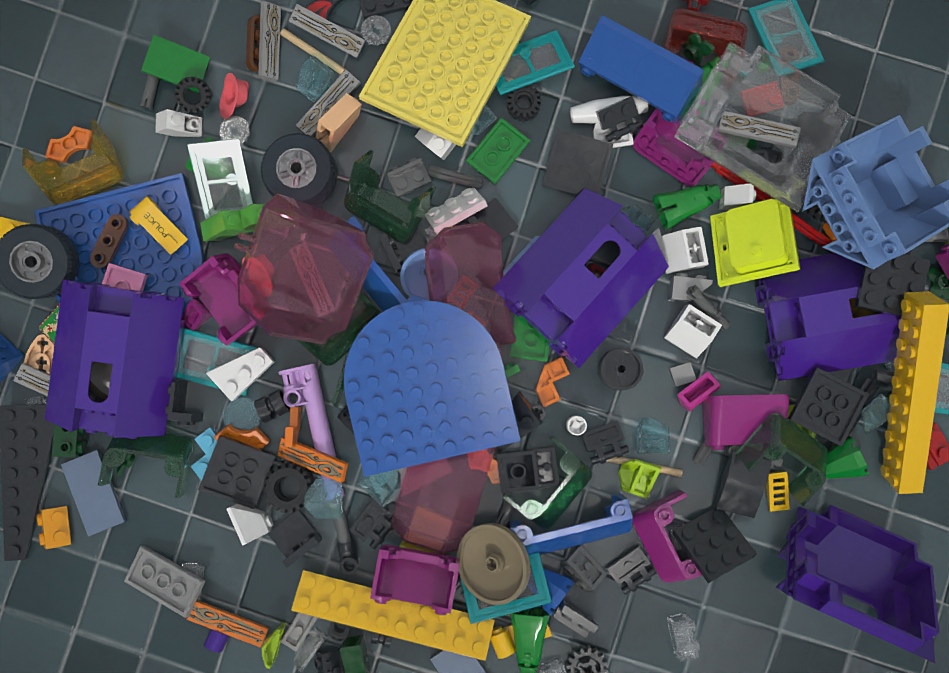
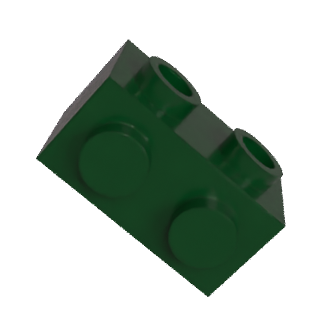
M54 424L52 456H83L86 451V442L84 441L85 429L78 428V430L70 432Z

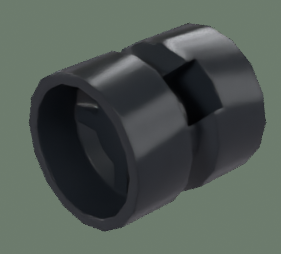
M280 389L270 393L268 398L264 396L254 401L256 411L264 423L275 419L276 415L282 416L290 412V407L283 400L284 393Z

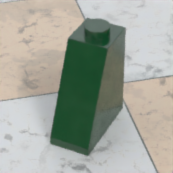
M365 635L348 637L340 647L345 673H370Z

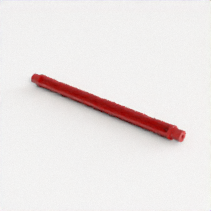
M715 159L711 165L715 172L734 185L750 183L723 162ZM754 185L756 201L761 202L773 199ZM791 212L793 226L822 248L832 242L831 239Z

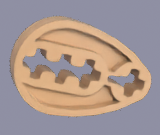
M44 334L38 335L30 345L24 363L39 370H46V373L51 375L54 344ZM48 341V345H41V342ZM40 360H47V364H40Z

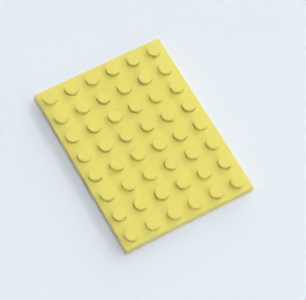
M413 0L361 91L359 98L370 105L463 147L531 21V16L496 0Z

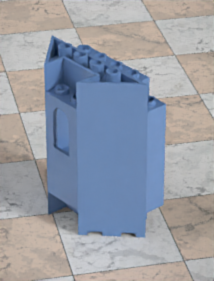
M899 115L812 159L803 211L817 204L835 235L836 240L823 246V248L875 269L885 262L909 252L949 227V180L935 186L917 154V151L932 144L923 126L909 132Z

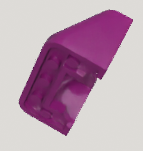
M656 108L634 139V149L687 186L696 185L711 167L728 139L717 132H710L704 138L681 121H678L677 124L673 121L667 122L661 117L660 110Z
M228 253L210 257L179 283L186 296L198 297L221 327L218 329V339L226 346L238 340L273 314L270 305L237 261Z
M787 394L712 396L702 402L705 447H712V450H724V446L765 444L769 445V449H779L786 442L789 396Z
M384 544L379 549L370 599H375L374 602L379 604H386L391 599L431 606L435 610L434 613L438 615L451 614L460 559L448 555Z

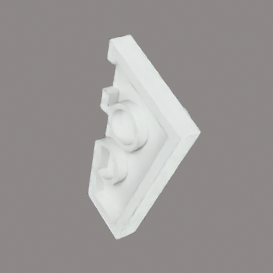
M258 348L206 374L231 401H235L275 361L263 348Z

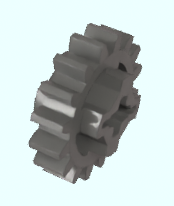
M587 645L586 650L579 646V652L573 649L574 656L568 655L570 663H565L566 668L569 669L566 673H575L574 666L579 670L578 673H609L608 668L604 667L608 665L607 660H603L604 654H598L596 647L591 651L590 645ZM596 660H598V662H599V665H600V668H599V669H597V667H595V665H596ZM590 665L591 669L586 668L584 671L583 667H588Z

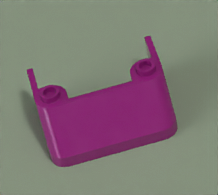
M677 490L635 511L632 515V524L659 578L666 583L695 579L702 575L690 558L682 562L680 561L664 529V526L670 524L674 519V512L670 505L688 497L681 490Z

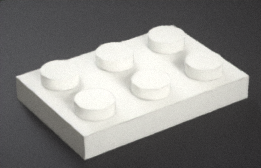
M473 187L465 189L455 198L447 199L439 207L431 208L424 215L436 234H439L488 205L485 199Z

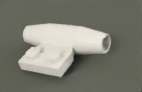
M630 96L592 100L571 107L572 123H595L593 138L607 142L605 135L611 133L610 129H601L596 111ZM632 96L638 113L648 112V103L636 96ZM624 121L622 123L617 124L616 126L619 130L621 128L626 127L627 125ZM630 133L622 136L618 141L608 142L613 144V148L634 144L633 136Z

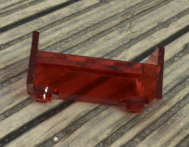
M680 8L675 10L671 16L661 47L677 55L681 45L685 41H689L688 37L694 32L698 33L701 41L705 40L715 47L713 52H716L717 57L727 64L725 70L729 72L725 89H729L738 77L748 33L747 26L739 21Z

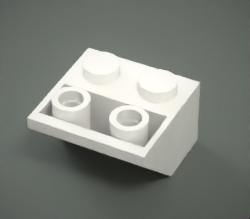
M702 227L684 229L661 236L664 246L662 253L669 265L665 271L666 274L703 268L709 265Z
M688 304L682 308L664 338L694 358H698L713 341L722 325Z

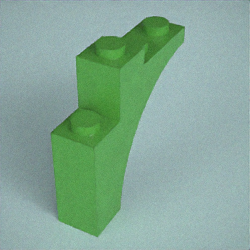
M250 204L241 210L220 211L200 224L203 241H222L229 237L258 230L298 226L301 222L298 209L288 206H269V204Z

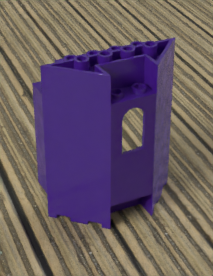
M586 188L582 190L492 288L506 301L504 305L517 317L522 316L548 340L546 343L559 356L567 357L578 369L669 267L654 235L651 234L646 237L644 231L639 226L633 225L629 221L630 218L625 213L620 212L623 205ZM613 241L620 248V254L598 279L584 264L604 242Z
M837 253L799 259L800 270L758 279L760 286L755 287L758 306H764L771 342L765 344L768 361L775 363L778 381L810 376L814 367L825 372H833L891 362L897 356L896 341L899 338V320L901 317L886 313L859 318L852 317L849 299L857 297L863 270L862 264Z
M63 279L45 420L70 432L80 428L85 429L87 433L106 432V435L114 436V438L126 437L137 439L138 437L165 436L168 416L166 415V406L169 404L170 399L168 387L173 380L177 381L185 320L181 319L184 298L169 296V294L159 292H143L110 287L107 284ZM93 361L113 364L109 395L101 403L93 401L89 396Z
M832 505L821 515L798 507L795 525L791 524L785 537L788 539V543L780 549L778 557L787 560L786 578L776 588L800 603L935 663L933 637L939 633L940 627L938 625L933 566L918 559L917 544ZM843 594L871 606L877 614V619L843 604Z

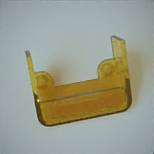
M91 119V136L93 137L91 148L95 154L63 168L57 162L49 159L38 163L27 148L23 149L22 167L54 205L85 198L117 184L123 179V169L114 148L95 119Z

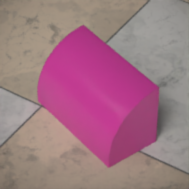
M706 372L677 394L679 403L690 412L721 388V384L709 372Z

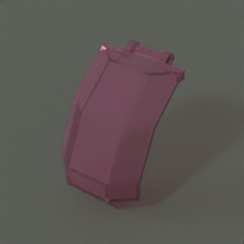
M484 222L444 227L425 246V267L429 301H437L455 306L474 317L491 335L502 357L500 345L516 343V335L513 331L509 309L504 305L506 301L492 289L503 278L502 237Z
M496 447L407 467L391 521L392 528L404 544L442 555L458 551L462 538L472 528Z

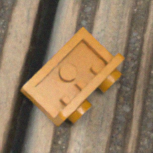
M67 506L40 509V514H37V525L42 527V533L39 534L40 546L44 545L45 549L71 545Z

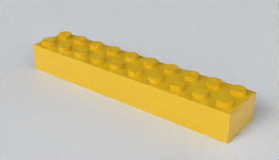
M930 291L904 292V299L901 302L902 316L899 320V338L896 341L897 356L894 359L892 394L889 397L890 412L887 414L888 428L885 431L884 460L880 469L881 475L898 494L923 493L949 314V303Z
M305 570L302 572L291 609L293 612L486 661L495 621L493 619L471 624L468 613L454 609L451 610V614L438 615L434 613L435 610L431 606L391 599L386 604H379L374 602L375 599H370L372 591L370 587Z

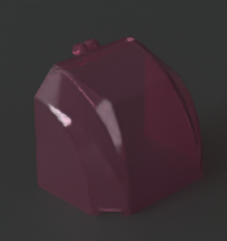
M276 194L262 207L253 236L239 232L238 237L240 239L251 241L249 247L239 243L234 245L235 249L247 252L237 279L238 305L270 336L324 344L327 342V338L333 334L346 330L374 254L366 241L365 232L317 207L281 194Z

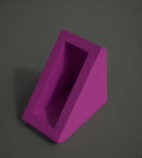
M191 299L181 319L185 320L184 325L188 329L196 331L212 315L200 299Z

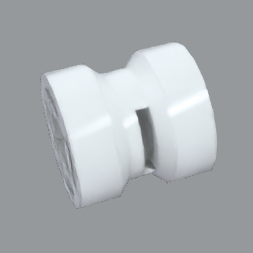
M575 415L567 419L566 429L571 434L581 435L586 431L587 423L582 417Z

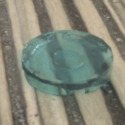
M247 397L230 401L223 413L225 426L230 424L240 430L254 429L259 427L262 422L256 411L254 400Z

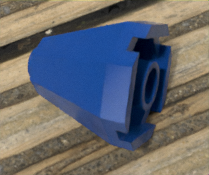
M531 567L528 587L536 595L538 591ZM543 568L552 603L542 605V608L552 615L575 581L568 576Z

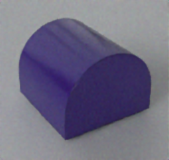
M210 629L204 647L210 651L220 653L223 651L229 635Z

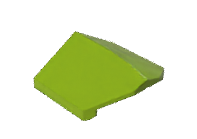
M638 459L622 463L618 472L622 491L647 499L661 467Z
M282 622L262 643V657L267 669H270L276 661L286 623Z

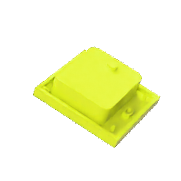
M788 196L741 206L710 216L717 280L720 287L800 270Z

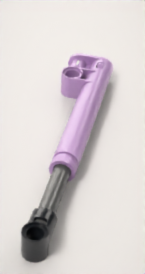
M316 364L279 371L278 373L282 375L284 382V403L289 407L306 406L315 449L336 458ZM292 393H296L298 396L296 403L290 401ZM321 475L325 498L330 500L338 537L337 549L341 562L340 570L345 575H352L358 569L360 560L356 554L354 540H351L342 501V496H345L342 488L343 485L342 482L340 483ZM345 561H353L355 567L353 569L347 568Z

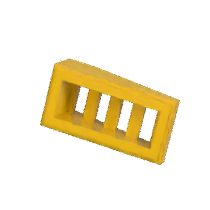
M787 471L769 472L766 492L770 512L789 509ZM780 478V482L773 483V479ZM781 486V489L773 490V487ZM782 493V497L774 498V494ZM775 501H783V504H782V505H774V502H775Z

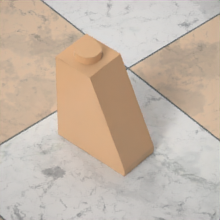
M348 93L318 120L316 138L327 147L330 153L360 115L362 104Z

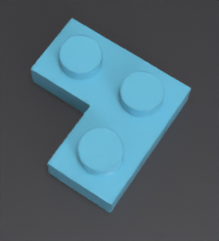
M212 427L194 439L206 454L190 466L201 481L217 443V440L214 438L216 432Z

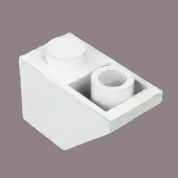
M166 109L156 114V133L169 136L201 137L202 117Z
M754 184L725 186L720 190L722 198L719 201V209L730 210L752 204L756 199Z

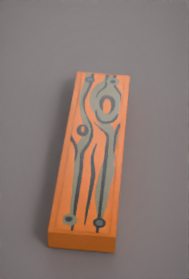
M285 437L281 438L277 456L337 482H344L349 463L297 442L295 447H285Z
M199 600L196 601L190 616L187 618L189 621L261 647L269 629L267 626Z

